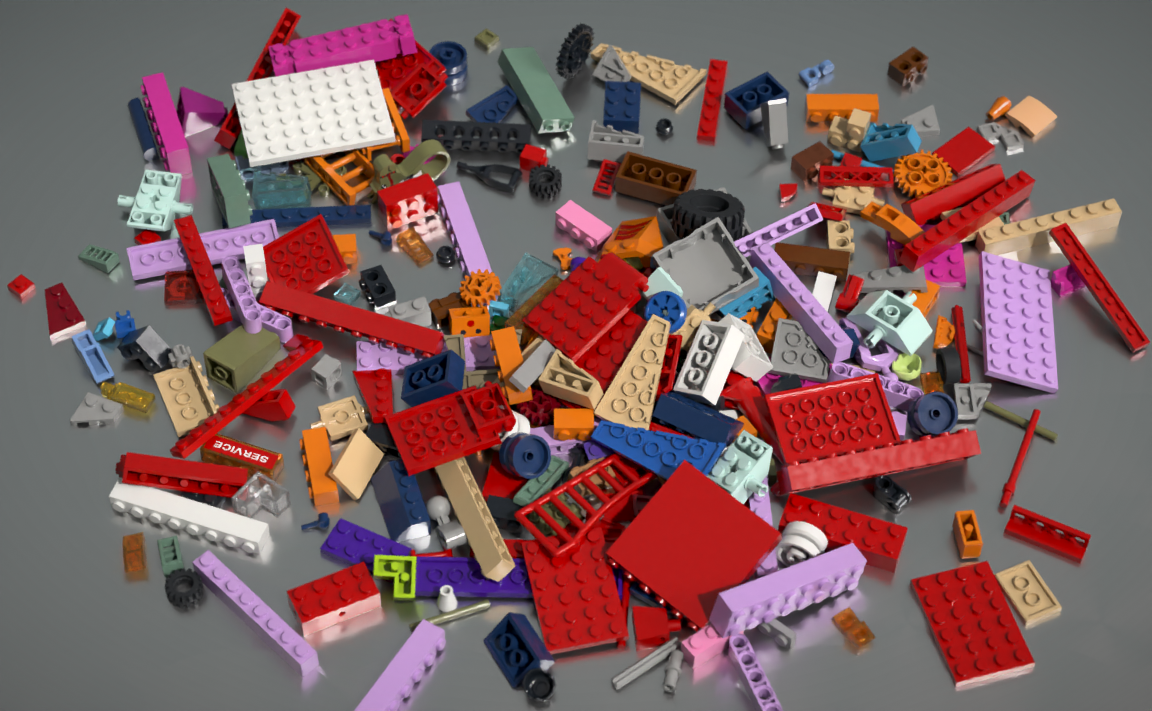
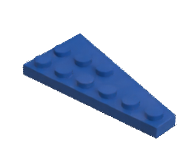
M601 420L591 436L592 440L666 481L684 460L705 476H708L726 447L725 443H713L704 439L697 440L662 431H649L640 427L633 428L624 424Z

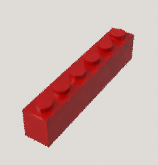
M1001 164L987 165L902 203L901 206L904 214L917 225L922 226L926 224V220L940 218L942 212L954 210L960 205L966 206L970 204L971 200L981 197L1005 181Z
M127 452L122 483L244 499L248 469Z

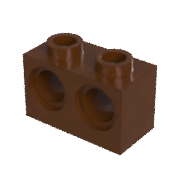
M913 46L889 62L887 75L901 86H904L908 82H912L918 75L926 72L929 57Z

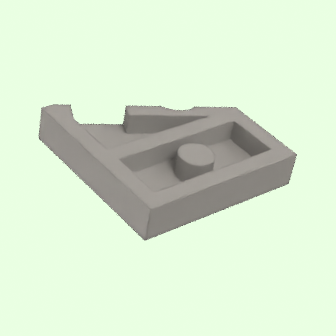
M610 45L592 74L605 82H629L632 77L615 49Z
M934 105L901 119V124L913 125L919 136H934L940 133Z
M991 383L954 384V400L958 409L957 420L978 418L990 393Z
M87 393L70 419V424L72 426H77V423L89 422V425H97L99 423L114 424L124 409L123 404Z

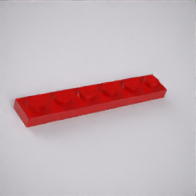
M710 59L697 140L715 142L728 61Z

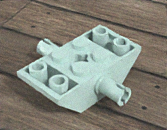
M145 170L135 197L119 195L118 206L132 208L127 227L167 231L171 229L176 213L192 215L193 204L179 202L182 174Z
M662 267L657 268L648 278L647 285L649 289L646 292L639 291L641 299L635 304L634 313L645 320L644 311L648 300L654 294L661 291H671L682 298L683 291L681 287L671 279L670 275ZM665 309L663 310V314L667 316L669 312Z
M888 290L869 292L847 315V319L871 332L864 339L866 346L871 343L869 348H873L882 339L907 355L912 356L933 331L921 311L912 305L917 300L914 293L909 297L912 292L908 291L901 299Z
M743 430L724 455L718 458L707 477L742 504L747 501L753 492L763 497L765 494L761 490L767 493L768 486L761 482L768 475L773 448Z

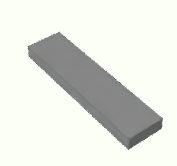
M545 339L511 376L509 381L524 393L544 371L556 348Z

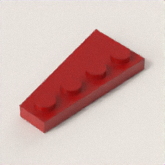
M381 368L378 370L352 371L354 381H356L358 390L362 394V399L367 405V410L373 423H386L385 417L393 414L391 369Z

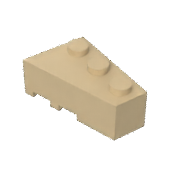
M556 349L538 379L544 393L595 410L604 395L599 382L584 369H580L570 358H566L558 349Z

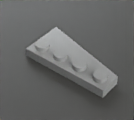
M902 265L852 274L865 280L860 293L876 292L877 290H888L893 293V290H903L904 293L912 292V290H921V293L928 292L924 265L914 272Z

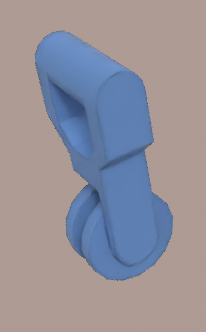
M825 60L813 68L802 70L799 73V77L808 87H811L818 83L821 72L824 75L831 73L834 69V64L830 60ZM812 74L815 75V77L811 79L808 75Z

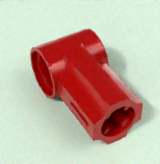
M849 274L843 292L840 293L837 299L835 309L850 313L859 303L858 298L865 280Z

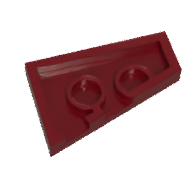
M62 282L44 289L51 340L86 326L85 319Z

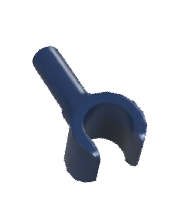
M369 231L370 235L379 237L383 245H391L393 239L389 231L384 233Z
M320 513L317 521L301 525V528L305 530L318 526L325 529L329 526L330 518H328L327 513Z

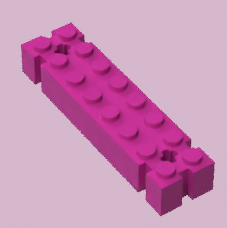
M408 14L396 16L392 21L382 19L290 41L289 45L283 46V43L268 46L275 76L369 60L378 62L395 58L396 54L403 53L404 56L417 52Z

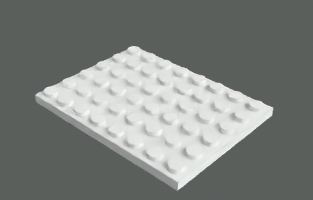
M374 60L232 84L250 167L396 142Z

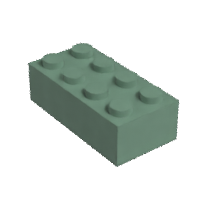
M229 154L207 158L211 189L228 227L233 228L250 224V216L253 215L251 206L248 205L250 194L245 187L244 180H241V174L239 169L237 170L235 160H231Z

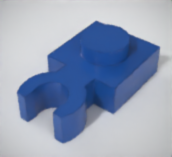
M126 310L127 314L124 316L116 312L115 329L117 338H125L129 332L136 330L134 318H131L129 310Z

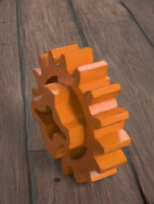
M478 269L476 274L472 271L470 277L464 276L466 281L460 282L462 287L459 290L462 299L465 300L467 305L472 304L474 308L477 304L482 308L484 303L489 306V301H496L495 295L499 296V290L502 289L498 276H495L494 272L489 274L488 269L484 273L480 269Z

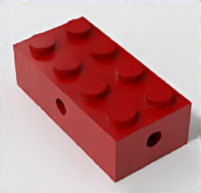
M364 561L287 591L288 605L304 637L381 607L380 592Z

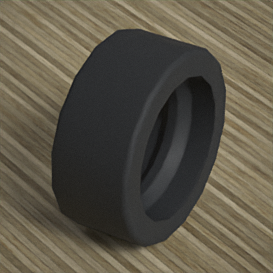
M955 347L939 348L936 352L937 374L943 385L958 383L961 378V364Z

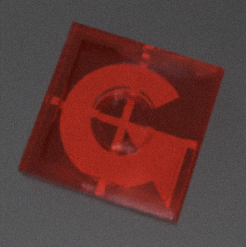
M193 270L166 271L165 305L203 303V296Z

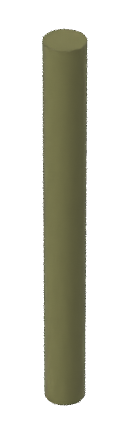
M986 401L983 408L1027 428L1029 420L991 402ZM1036 425L1034 432L1056 441L1058 434Z
M487 599L424 620L436 625L489 608L490 603ZM421 621L409 624L410 631L414 632Z

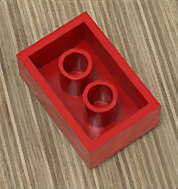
M428 173L377 191L379 217L388 231L438 213L437 187Z

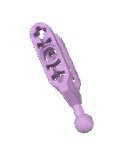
M847 317L841 318L839 325L853 328L859 339L860 346L855 352L854 357L861 364L862 368L882 371L885 377L898 381V376L889 369L893 361L896 362L899 355L896 347L880 339L876 344L882 354L871 356L869 348L864 344V339L856 324L847 319Z

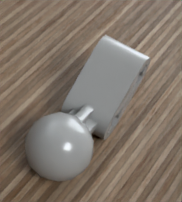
M440 495L431 497L426 503V509L429 518L438 522L439 526L436 527V534L439 542L447 550L466 544L467 538L463 527L455 520L450 522L448 518L451 510L449 501Z

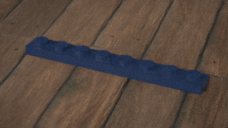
M371 205L252 210L253 215L250 216L251 223L274 219L276 228L299 227L320 214L324 217L327 225L371 223ZM222 214L223 229L229 228Z

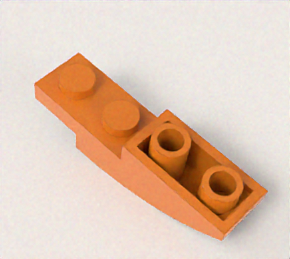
M871 202L861 211L862 218L891 232V238L904 245L925 233L913 220L889 204L882 207Z

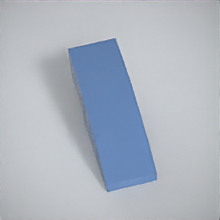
M90 329L72 336V344L96 384L115 376Z

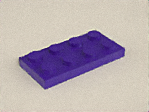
M342 518L339 519L320 547L322 554L350 566L364 561L371 575H373L374 555L410 556V551L412 550V548ZM385 580L391 584L394 582V580Z

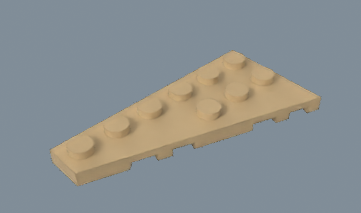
M602 43L590 53V58L600 62L609 45ZM612 46L631 74V81L640 82L642 87L675 105L706 75V69L700 68V70L692 69L690 65L680 66L676 65L674 61L650 55L644 57L638 55V52L632 51L628 53L622 51L621 48Z
M654 314L651 316L594 411L595 416L608 422L649 430L671 327L670 322Z

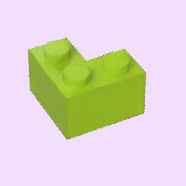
M374 555L373 579L394 580V601H414L416 556Z

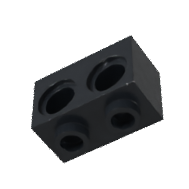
M382 265L360 271L361 279L358 280L359 286L362 291L365 290L367 302L372 304L375 310L396 303V291Z

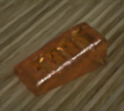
M413 227L397 235L396 242L417 264L433 257V253ZM422 253H425V254H426V255H424V256H422V257H420V258L418 257V255H420V254H422Z

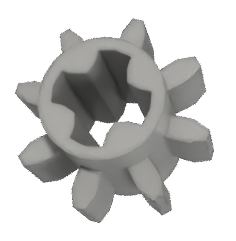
M182 344L175 345L171 349V353L168 354L173 367L177 365L178 368H186L191 364L190 357L193 355L189 346L185 348Z

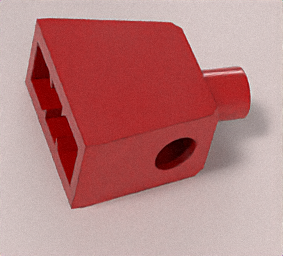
M632 606V623L636 651L659 647L669 641L670 632L681 631L680 619L668 620L665 608Z

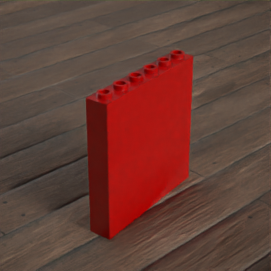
M684 460L608 549L606 555L609 558L607 562L613 568L617 569L619 567L623 570V575L632 582L633 580L637 581L640 584L641 590L647 594L651 592L656 596L655 600L660 605L670 607L672 609L671 613L680 620L683 617L689 622L687 625L697 632L711 624L709 619L719 593L745 584L782 540V534Z

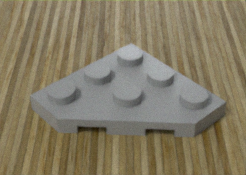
M779 318L771 357L773 368L769 373L783 376L796 373L800 379L827 383L830 366L829 360L818 350V346L804 332L803 327L798 321Z

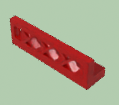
M819 166L818 183H820V186L893 188V168Z
M1017 505L1013 506L1010 519L1004 530V534L1081 564L1091 538L1090 534ZM1016 513L1024 516L1025 518L1016 516ZM1075 537L1080 538V539L1085 540V541H1084V542L1079 541V540H1077Z

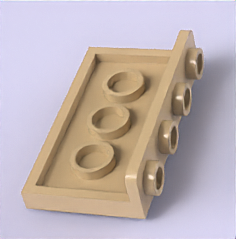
M194 356L190 357L191 364L186 368L175 367L153 374L178 437L190 434L192 429L199 427L206 418L213 416L219 409L218 404L214 405L215 397L212 389L208 390L207 388L209 384L206 375L202 376L201 374L203 370L200 361H196Z

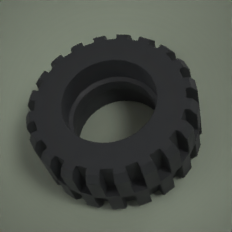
M713 189L685 191L674 201L672 229L680 239H684L696 229L719 217L733 238V241H737L742 235L745 209L737 197H733L729 193H723V191H714Z

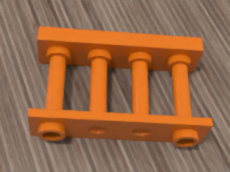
M389 88L382 89L393 131L396 134V142L360 148L362 155L365 154L369 161L372 160L371 151L397 145L401 146L403 153L410 151V139Z
M358 149L343 151L346 156L332 164H327L324 158L334 153L305 158L304 162L347 206L355 205L356 194L370 187L369 184L372 183L375 175L373 164ZM351 161L357 166V168L342 176L334 171ZM361 173H364L369 178L354 187L346 183V181Z

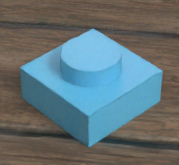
M491 300L489 305L490 318L493 319L494 315L509 318V304Z
M109 317L98 322L92 334L94 339L99 341L103 338H108L113 332L112 328L115 321Z

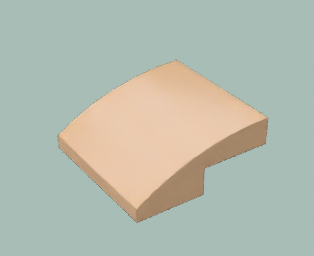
M1027 96L1005 114L1016 128L1021 125L1031 138L1057 118L1047 106L1031 96Z

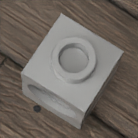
M325 354L311 368L312 381L328 390L342 376L339 360Z

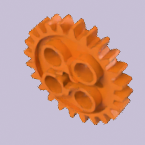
M921 149L920 153L903 155L900 159H897L894 166V182L898 183V188L903 187L902 193L909 192L908 197L912 195L918 197L952 181L953 174L950 173L951 168L947 167L948 162L942 163L943 157L938 159L936 158L937 153L932 156L930 151L925 154L923 149Z

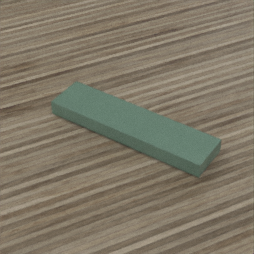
M552 455L549 467L545 473L538 478L530 479L514 496L513 502L525 507L542 497L564 474V471L569 467V462Z

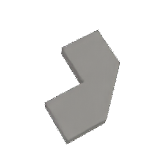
M994 122L977 126L976 131L988 141L1000 139L1007 152L1024 147V142L1016 130L1002 128L1000 124Z

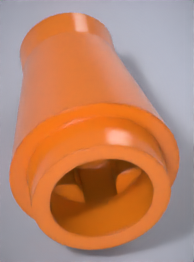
M1004 96L998 97L986 113V117L990 121H994L1010 111L1012 106L1010 100Z

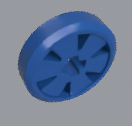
M661 291L654 294L648 300L644 317L646 321H649L654 314L670 322L669 334H672L683 326L687 317V307L679 295L671 291ZM664 309L669 312L667 316L663 314Z

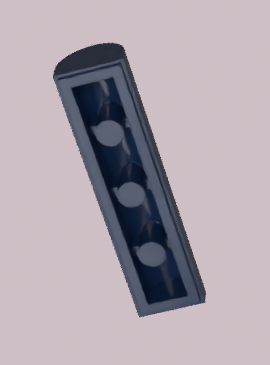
M134 98L128 102L127 107L144 158L148 161L157 160L160 156L140 98Z

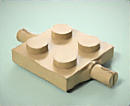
M837 186L834 190L823 188L822 195L833 197L832 206L843 208L849 213L859 215L871 202L884 207L885 200L874 198L875 187Z
M711 302L703 311L693 305L687 309V317L683 326L671 334L683 336L680 349H684L689 353L702 320L711 321L709 315L716 308Z
M354 395L317 407L321 420L310 423L311 429L326 427L328 436L333 441L351 435L354 429L367 430L368 424L365 414L369 412L367 406L362 407Z

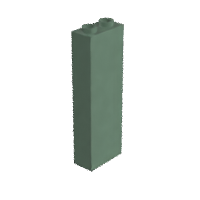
M534 47L502 49L498 64L538 134L570 131L575 117Z

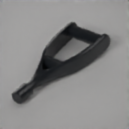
M459 161L456 165L457 169L471 171L486 184L509 193L514 192V187L519 177L522 176L520 169L506 165L469 166ZM491 172L511 174L512 177L509 183L506 184L490 178L489 175Z

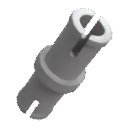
M672 650L670 652L668 665L665 666V678L662 689L667 692L675 691L677 679L681 675L680 666L684 655L679 650Z

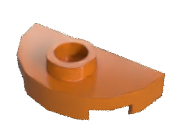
M940 315L937 318L933 348L947 347L952 343L955 335L954 326L947 321V318Z

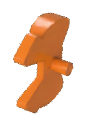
M564 247L553 251V255L558 257L561 262L560 267L562 270L571 269L570 261L573 258H568L567 256L572 252L571 248Z

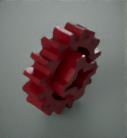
M536 387V390L531 388L533 400L517 404L519 414L524 415L527 420H531L530 424L537 422L539 426H541L542 422L548 425L549 420L554 422V409H560L558 397H552V395L544 393L539 387Z

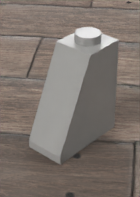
M786 99L767 101L760 104L767 147H772L773 150L781 149L784 144L788 143Z

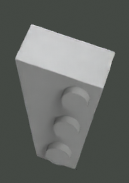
M592 120L587 159L595 161L606 159L622 163L627 151L643 155L644 136L626 130L622 132L613 130V126L597 125V121Z

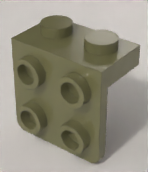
M549 488V489L544 493V495L547 494L548 492L552 491L553 489ZM565 493L559 495L558 498L583 522L585 517L580 513L582 509L574 502L571 504L567 501L569 497ZM550 501L541 506L563 529L570 522ZM534 511L527 514V519L545 537L558 535Z

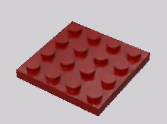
M322 214L263 246L266 272L272 283L314 294L350 273Z

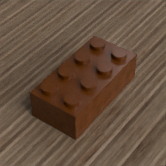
M627 151L615 178V192L668 206L674 204L675 199L683 192H688L695 188L697 170Z

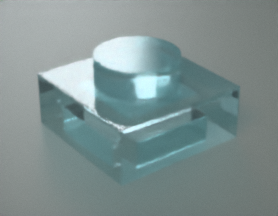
M344 283L334 293L336 301L352 305L361 296L358 289L347 283Z

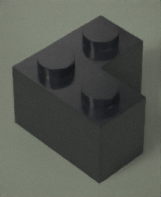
M150 325L129 332L117 346L125 359L132 361L140 358L144 366L152 372L162 369L170 359L168 354L171 353V348Z

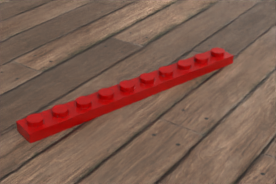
M313 339L303 341L300 347L289 352L286 358L277 362L268 372L263 373L257 381L249 384L242 393L235 395L233 400L227 405L221 406L217 413L206 418L199 427L192 429L190 434L184 439L177 441L175 446L170 449L172 456L181 459L188 457L323 349L322 342Z

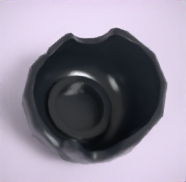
M543 668L530 669L525 674L522 682L526 695L534 701L544 702L554 695L556 688L554 677Z

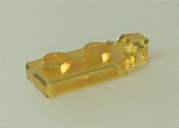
M103 382L100 386L101 394L107 396V399L143 413L148 412L155 400L154 394L119 382V384L115 383V385Z

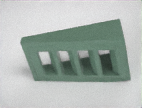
M91 244L78 255V259L106 273H109L120 262L118 253Z
M176 535L157 540L164 576L168 578L170 573H175L174 570L178 569V571H181V568H184L178 537Z

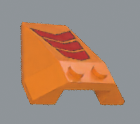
M657 217L622 221L606 241L595 261L599 262L601 255L612 252L621 259L639 256L643 267H650L651 256L664 248Z

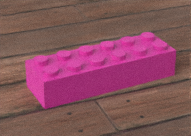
M163 72L142 77L143 85H140L142 95H145L142 100L144 107L149 109L146 112L148 120L152 121L150 123L152 132L157 134L155 135L156 144L161 146L159 152L161 158L165 159L163 160L165 171L182 175L192 173L189 148Z

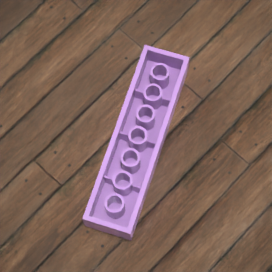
M854 543L745 583L719 593L709 620L722 638L730 635L735 636L743 630L753 629L764 622H771L774 618L786 616L794 610H802L812 603H820L830 596L835 597L843 591L853 590L858 585L867 560Z

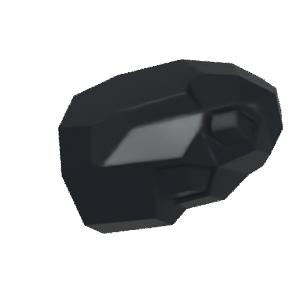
M794 373L780 377L773 384L770 393L802 388L799 375Z

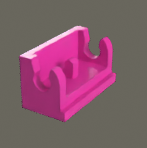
M1071 264L1052 273L1051 287L1060 298L1086 287Z

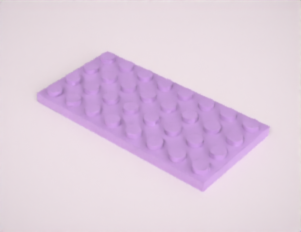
M982 251L979 254L984 375L1055 394L1058 390L1050 270Z

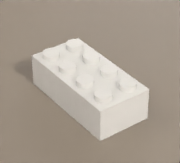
M702 320L673 391L699 403L716 405L745 335L732 324Z

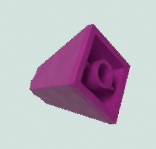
M180 87L176 112L185 137L224 122V118L228 115V108L224 107L223 102L191 89Z

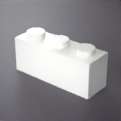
M263 244L243 246L248 283L255 299H260L268 281Z

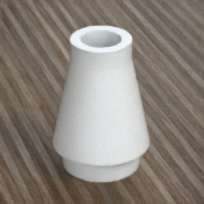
M449 585L441 587L437 600V607L446 613L455 610L458 604L453 589Z

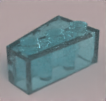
M260 170L254 171L252 197L256 210L311 206L312 190L308 177L291 174L279 176L276 175V172L264 174Z
M526 252L500 290L497 302L509 304V311L515 312L556 282L559 269Z

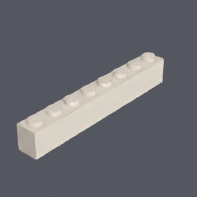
M123 478L118 479L109 495L111 508L118 512L123 511L138 518L143 517L154 523H162L173 529H181L192 535H200L211 541L216 540L230 547L235 546L244 549L249 553L260 554L270 536L267 523L149 486L122 483Z

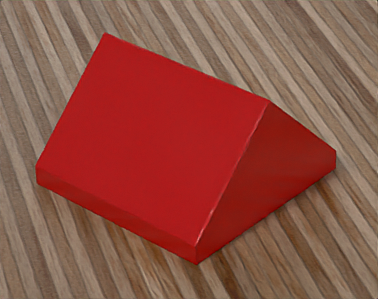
M641 487L610 508L603 517L610 519L614 523L632 522L634 520L633 494L643 495ZM613 488L600 489L609 498L617 494Z

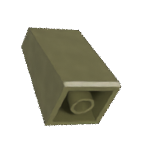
M242 324L203 353L207 377L238 394L281 349L279 336L263 327L260 332L251 334L245 331Z

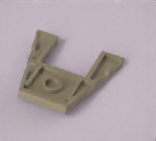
M517 329L515 332L520 346L522 329ZM463 334L444 336L448 350L452 349L465 361L463 389L472 386L480 389L485 387V382L491 381L493 383L498 377L497 371H500V369L466 371Z

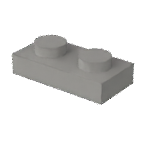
M775 618L771 622L757 625L763 634L775 639L780 646H785L791 650L795 645L797 634Z

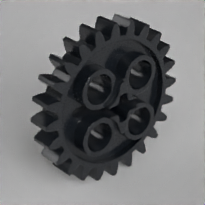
M582 23L580 25L577 24L576 28H572V33H568V38H564L565 42L561 44V50L558 51L560 55L556 58L558 60L556 71H558L557 74L565 79L574 78V75L578 74V70H582V65L586 64L585 61L589 58L588 55L592 51L590 48L593 46L592 41L594 40V37H592L594 32H592L593 29L590 26Z

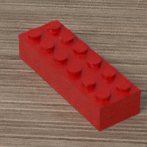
M793 493L789 495L778 526V531L783 534L786 525L790 522L801 521L809 523L820 529L826 536L828 542L825 553L854 543L867 560L866 565L895 573L908 527Z

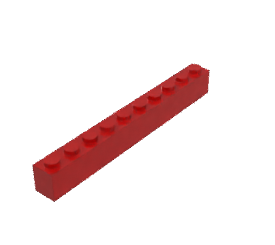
M285 8L246 81L269 78L274 68L268 46L281 43L285 46L301 18L300 15ZM235 102L214 139L215 142L228 149L231 148L241 131Z
M1023 170L1019 171L906 244L899 261L912 272L916 271L1029 197L1036 180Z
M269 281L266 282L259 301L264 307L281 312L282 315L288 318H292V316L299 317L298 320L309 323L312 321L322 328L329 326L334 331L342 334L346 331L351 333V336L359 339L363 336L376 344H379V342L386 343V346L392 349L400 347L409 354L417 352L426 359L440 354L445 344V335L440 331Z

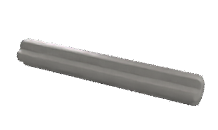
M673 637L611 679L612 686L615 689H620L668 657L672 650L680 649V640L677 637Z

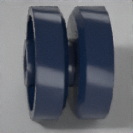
M444 41L437 43L429 50V53L447 69L444 72L448 76L444 81L447 86L457 85L464 81L468 72L467 52L461 44Z
M931 392L915 398L910 403L907 411V421L910 428L922 437L929 435L933 437L940 433L949 432L956 425L958 419V409L954 400L942 392Z
M523 432L512 433L501 444L499 461L502 468L508 474L527 479L538 478L549 467L551 450L548 443L540 436Z

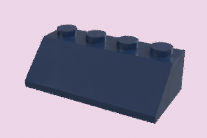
M676 392L662 393L653 413V416L659 418L658 422L669 425L670 423L676 426L675 429L680 432L686 433L688 431L692 433L695 439H705L713 443H725L726 447L731 445L744 425L741 421Z
M402 459L388 462L370 479L390 539L399 543L430 535V518L415 475H408Z

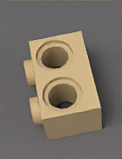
M827 220V249L850 252L851 256V253H854L855 245L854 242H851L854 230L850 228V221Z

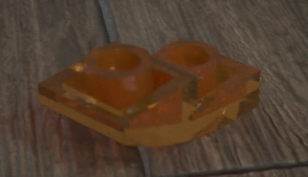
M939 371L920 373V382L924 395L931 392L944 393L943 381Z
M143 532L123 536V560L126 573L131 571L137 572L146 568L147 556L144 550L145 537Z
M850 607L836 614L831 619L842 634L858 649L876 638L864 621L860 622Z

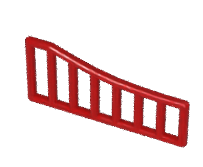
M614 453L516 511L514 517L555 558H558L576 547L590 528L610 508L656 478L657 475L643 468L647 474L639 478L620 460L623 456ZM613 464L632 483L624 488L605 468ZM596 473L599 474L617 494L609 498L589 478ZM579 483L584 484L603 505L595 510L573 487ZM566 492L591 517L583 523L558 498L559 495ZM550 501L578 529L573 538L541 507L542 505ZM534 511L566 543L556 548L525 516Z

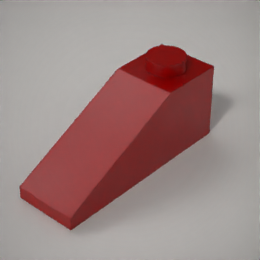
M286 389L272 390L246 409L243 414L269 421H285L291 417L296 406Z

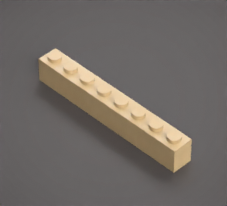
M1113 198L978 231L975 246L979 253L983 251L994 255L1006 254L1055 242L1049 232L1052 228L1064 223L1068 224L1075 236L1117 227L1122 211Z
M462 457L436 466L435 472L442 481L441 485L447 492L449 502L453 505L454 514L459 519L468 538L467 542L475 553L474 557L481 566V573L487 579L499 582L515 567V564L465 458Z

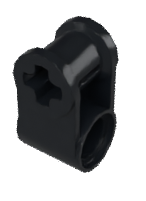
M880 475L876 478L872 494L875 499L879 500L892 513H898L905 503L907 504L911 501L909 492L899 486L889 476Z

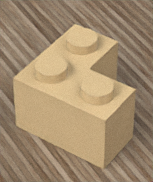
M854 108L849 119L835 116L828 131L827 143L862 152L860 145L869 128L871 113Z

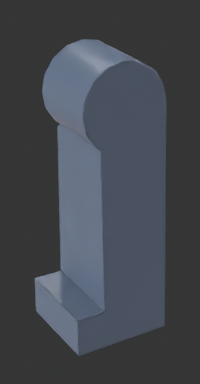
M242 156L235 157L236 167L240 171L241 180L277 174L289 168V161L250 167L248 159L243 160Z

